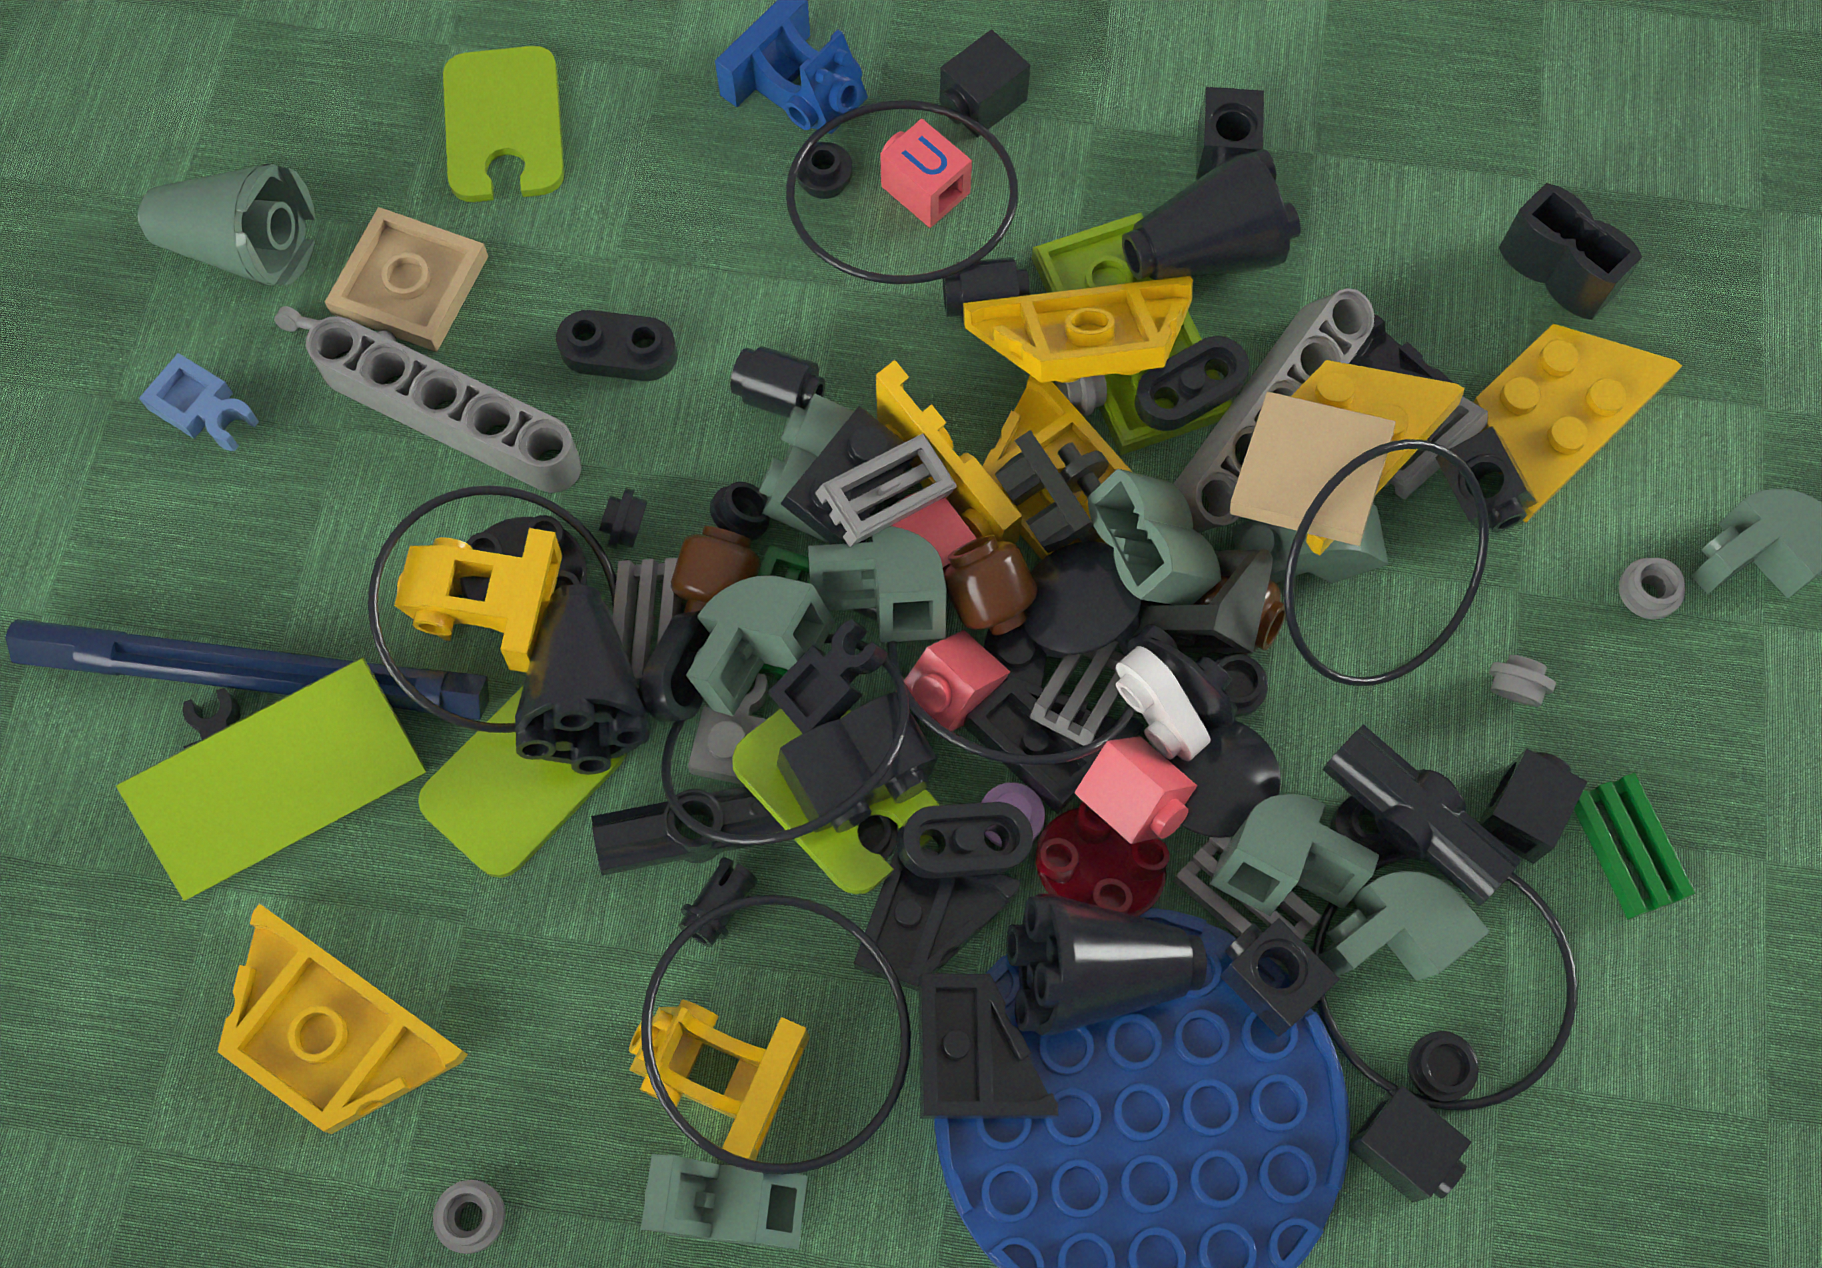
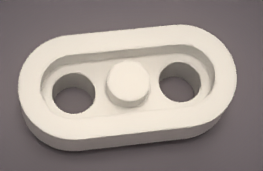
M1137 646L1117 663L1116 670L1121 678L1116 682L1117 690L1132 708L1143 714L1149 724L1144 731L1145 735L1160 754L1170 760L1178 755L1183 760L1190 761L1210 743V736L1179 682L1169 668L1155 654L1144 647Z

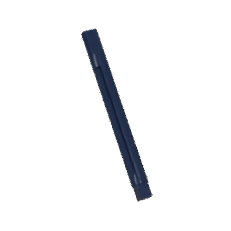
M23 619L13 621L5 636L12 663L116 676L129 675L290 695L354 662ZM367 663L392 708L432 714L411 699L400 688L385 665ZM397 666L405 678L431 702L458 716L481 720L489 703L488 676Z

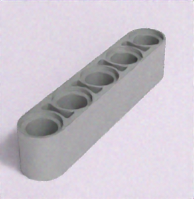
M1347 288L1305 305L1291 321L1174 482V485L1181 491L1189 505L1193 520V530L1201 532L1234 523L1240 517L1230 514V503L1266 392L1291 397L1326 360L1349 364L1370 335L1374 326L1372 304L1364 294L1358 290ZM1300 361H1302V362H1303V365H1304V368H1305V371H1304V370H1303V368H1302V365H1301V362H1300ZM1235 446L1240 451L1242 458L1241 464L1238 462L1236 458ZM1202 491L1208 498L1209 512L1203 507L1201 500Z
M339 316L327 317L318 321L309 330L306 337V349L327 385L335 391L541 491L549 493L562 492L572 487L578 480L582 470L581 459L569 429L559 419L350 319ZM350 351L346 356L334 359L338 354ZM402 375L396 382L383 385L389 378ZM445 400H455L444 409L434 410L439 403ZM496 425H508L502 432L496 435H485L490 428ZM548 450H561L557 457L549 461L537 460L542 453Z

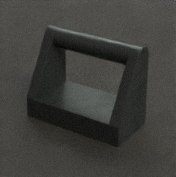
M1267 549L1214 551L1219 562L1221 576H1230V578L1209 605H1171L1143 600L1138 613L1140 626L1129 640L1138 636L1146 625L1152 624L1169 634L1176 642L1177 650L1180 652L1253 653L1273 561L1271 553Z

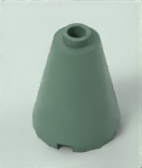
M265 164L156 186L147 191L138 208L139 225L145 237L153 245L263 285L274 286L294 283L305 271L313 253L314 240L305 239L306 220H315L314 205L308 187L298 173L290 168Z

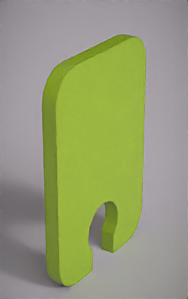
M525 46L465 52L449 59L444 66L443 86L447 176L452 193L458 199L465 202L494 200V186L491 178L487 175V171L493 160L504 155H514L521 158L525 163L524 171L520 175L523 197L546 195L558 189L564 181L565 171L558 70L553 54L541 46Z
M523 686L487 723H515V715ZM477 731L425 783L419 794V808L424 817L484 873L498 878L511 876L520 870L615 772L626 758L627 753L611 759V767L607 771L585 775L575 772L571 764L543 759L530 760L520 757L516 753V732L489 733Z
M779 709L740 740L733 753L732 765L738 779L782 827L788 830L809 821L777 767L780 748L802 735V732L784 711ZM849 709L842 717L850 713L851 710ZM924 789L921 793L905 802L895 803L891 797L874 803L869 808L872 811L870 816L882 815L889 817L896 822L900 829L903 823L916 811L928 806H939V804ZM859 824L841 833H837L832 826L816 833L813 831L794 839L839 888L855 895L865 894L875 889L894 870L881 855L872 853L863 847L858 838L857 830ZM922 835L920 837L921 848L933 838L928 835Z

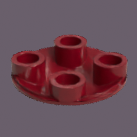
M1082 802L1078 808L1060 814L1046 826L1037 844L1036 867L1039 878L1048 893L1139 917L1157 902L1164 889L1166 866L1169 862L1170 853L1166 844L1158 838L1130 844L1085 802Z

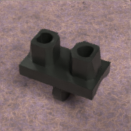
M1031 430L1016 439L1015 442L1022 452L1011 458L995 475L1016 506L1045 487L1055 502L1026 520L1047 553L1070 544L1077 538H1080L1082 543L1099 539L1100 536L1094 528L1092 521L1074 496V493L1082 490L1088 498L1101 485L1098 479L1109 467V462L1103 453L1092 451L1081 455L1074 443H1068L1058 451L1059 457L1066 466L1059 473Z

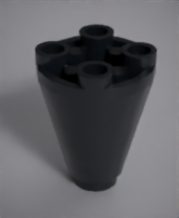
M1260 149L1255 152L1245 150L1234 154L1134 224L1132 231L1122 235L1123 254L1133 276L1138 280L1148 276L1153 280L1183 276L1194 277L1267 270L1284 263L1290 250V240L1300 236L1301 225L1294 206L1290 202H1283L1275 182L1277 177L1276 167L1270 153L1265 149Z
M568 585L552 593L550 603L543 613L515 715L516 753L524 759H543L571 764L575 772L585 775L607 771L611 767V759L620 757L636 749L639 745L646 743L649 740V721L647 708L609 608L602 601L600 592L587 585Z
M1038 893L1035 896H1030L1026 902L1022 924H1011L1007 931V958L1011 966H1018L1020 989L1015 999L1016 1023L1019 1030L1036 1031L1041 1036L1057 1035L1186 996L1190 990H1200L1206 978V951L1198 935H1187L1184 930L1174 926L1052 893Z

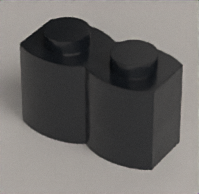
M1546 183L1519 209L1499 246L1505 260L1516 271L1531 280L1545 283L1547 290L1558 304L1572 314L1588 320H1592L1618 294L1642 258L1638 247L1626 234L1610 224L1594 220L1589 209L1579 198L1571 192Z
M897 692L876 698L856 708L841 719L811 729L780 748L777 767L809 822L836 808L852 796L881 764L892 744L898 725L899 698ZM910 711L905 739L896 759L883 779L855 807L828 825L815 830V833L832 826L837 833L847 831L871 815L872 811L869 806L891 797L895 803H902L915 797L928 787L930 782L927 777L932 774L938 757Z

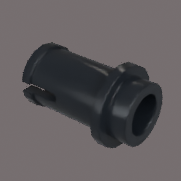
M726 857L721 858L718 862V867L692 905L684 904L681 908V913L684 917L679 923V927L683 931L694 920L708 911L727 902L745 898L750 889L756 885L757 878L741 864L738 863L733 869V860ZM736 911L713 920L702 927L691 938L707 947H712L717 939L725 940L729 934L725 927Z

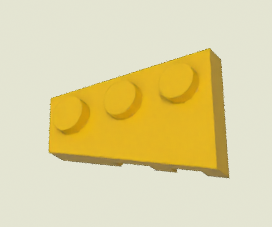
M893 360L876 374L877 420L904 442L921 434L925 435L957 485L951 494L946 496V499L960 514V517L976 538L993 534L997 541H1009L1015 544L1019 540L1022 514L973 455L963 453L958 456L955 453L953 441L944 428L946 421L932 404L924 411L919 409L903 389V383L908 380L909 376L897 361ZM919 455L910 463L913 468L923 464ZM931 476L920 483L925 489L936 482Z

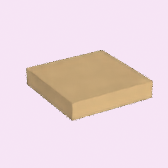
M378 207L326 298L325 304L332 315L350 319L377 331L387 330L393 333L396 338L437 352L484 266L488 253L483 243Z
M1267 391L1231 499L1230 514L1297 531L1307 509L1325 484L1341 468L1357 456L1378 445L1391 442L1396 421ZM1388 453L1368 461L1347 476L1326 499L1307 533L1360 546Z

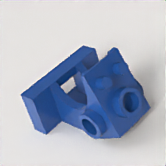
M777 0L715 60L721 97L735 107H738L752 92L757 90L785 110L789 118L804 130H809L810 128L818 130L835 117L858 108L868 98L861 80V67L852 57L842 31L839 29L831 35V40L819 52L805 42L810 37L808 0ZM799 75L801 76V86L792 83ZM839 126L832 129L828 133L832 134Z

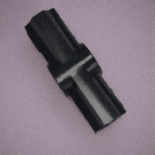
M1364 724L1354 732L1322 769L1376 816L1375 823L1378 830L1395 848L1411 858L1418 860L1424 858L1478 906L1486 902L1522 861L1465 812L1467 806L1463 797L1448 781L1429 770L1422 769L1417 771Z
M746 786L712 793L701 789H688L676 794L680 804L691 816L703 815L708 817L714 823L712 829L737 835H762L785 830ZM668 801L591 816L595 849L602 876L679 860H685L690 863H704L713 859L719 852L750 847L726 844L704 836L698 839H689L682 836L678 832L682 821L671 809Z

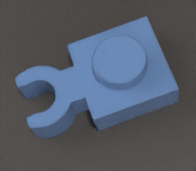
M179 353L138 398L149 411L194 439L206 426L207 431L216 443L229 451H235L239 446L234 438L225 431L230 422L243 420L253 427L259 423L257 417L245 402L230 398L233 392L225 381Z

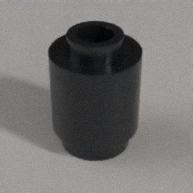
M1014 257L980 260L971 267L942 279L946 317L960 316L961 322H964L963 303L1030 295L1027 268L1017 269Z
M760 346L756 350L744 348L740 352L733 367L730 387L733 394L742 397L744 404L789 418L794 406L805 410L814 393L823 397L825 379L819 376V366L816 362Z

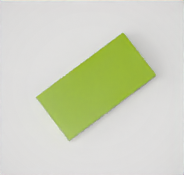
M1142 213L1130 215L1033 247L1031 258L1046 292L1051 293L1153 280L1149 276L1140 280L1136 279L1126 263L1122 249V235L1132 231L1134 224L1144 218ZM1189 312L1186 314L1168 359L1202 340ZM1146 369L1133 375H1120L1116 373L1104 375L1107 397L1104 405L1100 406L1099 409L1120 455L1217 423L1231 406L1232 401L1231 399L1179 429L1172 431L1153 429L1139 418L1134 405L1139 381L1150 370ZM1216 370L1205 371L1209 378L1221 380ZM1160 398L1155 400L1156 404L1162 408L1171 409L1175 407L1168 399Z
M361 657L121 781L116 785V788L183 901H186L423 775L427 769L364 657Z

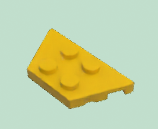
M1191 276L963 303L964 326L969 332L1041 383L1050 381L1069 383L1077 381L1082 377L1114 373L1133 375L1142 370L1165 366L1192 302L1193 279Z
M1553 323L1487 386L1473 402L1488 411L1487 426L1480 432L1493 426L1500 434L1538 502L1525 509L1527 516L1523 521L1527 523L1675 376L1682 365L1676 360Z
M1326 360L1291 397L1396 421L1392 441L1404 439L1427 440L1460 404L1465 388L1456 383ZM1418 449L1397 450L1387 454L1376 494ZM1308 534L1306 538V543L1311 551L1319 556L1334 541Z
M1031 375L1027 380L1026 389L1015 410H1011L1001 429L999 441L995 448L990 450L982 466L1014 504L995 473L1011 458L1022 452L1015 440L1031 430L1059 473L1066 466L1059 457L1058 451L1068 443H1074L1081 455L1092 451L1103 453L1109 462V467L1098 479L1101 484L1117 469L1132 472L1052 381L1041 383ZM1046 487L1020 505L1016 506L1014 504L1022 514L1020 535L1041 559H1044L1052 552L1047 553L1026 520L1055 502ZM1082 490L1074 493V496L1090 518L1088 498ZM1101 537L1096 540V542L1106 543ZM1077 538L1076 540H1074V541L1071 542L1070 544H1074V543H1078V542H1082V541L1080 540V538Z
M260 903L255 908L250 921V925L254 926L255 930L245 966L239 965L233 988L234 1008L225 1019L217 1052L323 1132L333 1134L456 1067L468 1056L462 1049Z

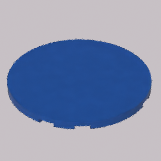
M1150 908L1139 917L1180 928L1187 935H1198L1201 938L1206 951L1207 972L1205 982L1200 990H1190L1186 996L1057 1035L1041 1036L1036 1031L1020 1030L1032 1053L1029 1055V1058L1047 1093H1052L1058 1103L1059 1116L1055 1118L934 1119L938 1157L945 1184L954 1206L972 1238L997 1268H1297L1309 1255L1324 1232L1323 1228L1333 1209L1338 1191L1341 1190L1344 1182L1349 1155L1350 1118L1344 1076L1333 1042L1318 1013L1313 1012L1310 1008L1291 1028L1278 1037L1220 977L1233 962L1224 951L1237 937L1206 923L1207 920L1158 908ZM1006 954L985 974H991L1006 1003L1005 1012L1012 1025L1018 1028L1015 1019V999L1020 989L1018 966L1010 965ZM1269 957L1259 959L1258 972L1261 979L1270 987L1276 989L1287 988L1289 985V975Z

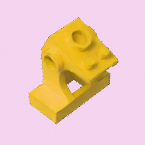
M529 528L522 558L472 550V547L467 543L446 537L434 539L433 545L410 546L404 570L398 579L397 596L394 606L414 619L412 625L416 629L428 634L437 635L445 641H451L454 624L477 625L504 633L500 650L509 670L527 673L543 613L550 603V596L555 590L562 560V553L556 534L551 531ZM468 576L490 578L485 602L458 598L459 595H462L460 578Z
M682 999L678 1007H659L652 1018V1043L656 1065L669 1097L676 1107L681 1097L685 1096L734 1118L735 1120L722 1149L750 1160H756L810 1039L807 1028L781 1017L767 1049L714 1029L719 1016L695 1003ZM640 1022L629 1047V1052L636 1055L629 1070L644 1077L639 1090L658 1099L645 1066ZM704 1044L739 1059L723 1095L688 1079Z

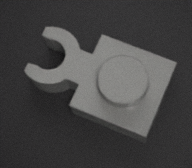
M758 673L754 689L746 694L734 716L713 711L710 707H703L688 764L690 774L744 785L733 771L732 757L735 747L740 740L766 720L752 716L753 712H756L765 704L768 697V684L764 674Z

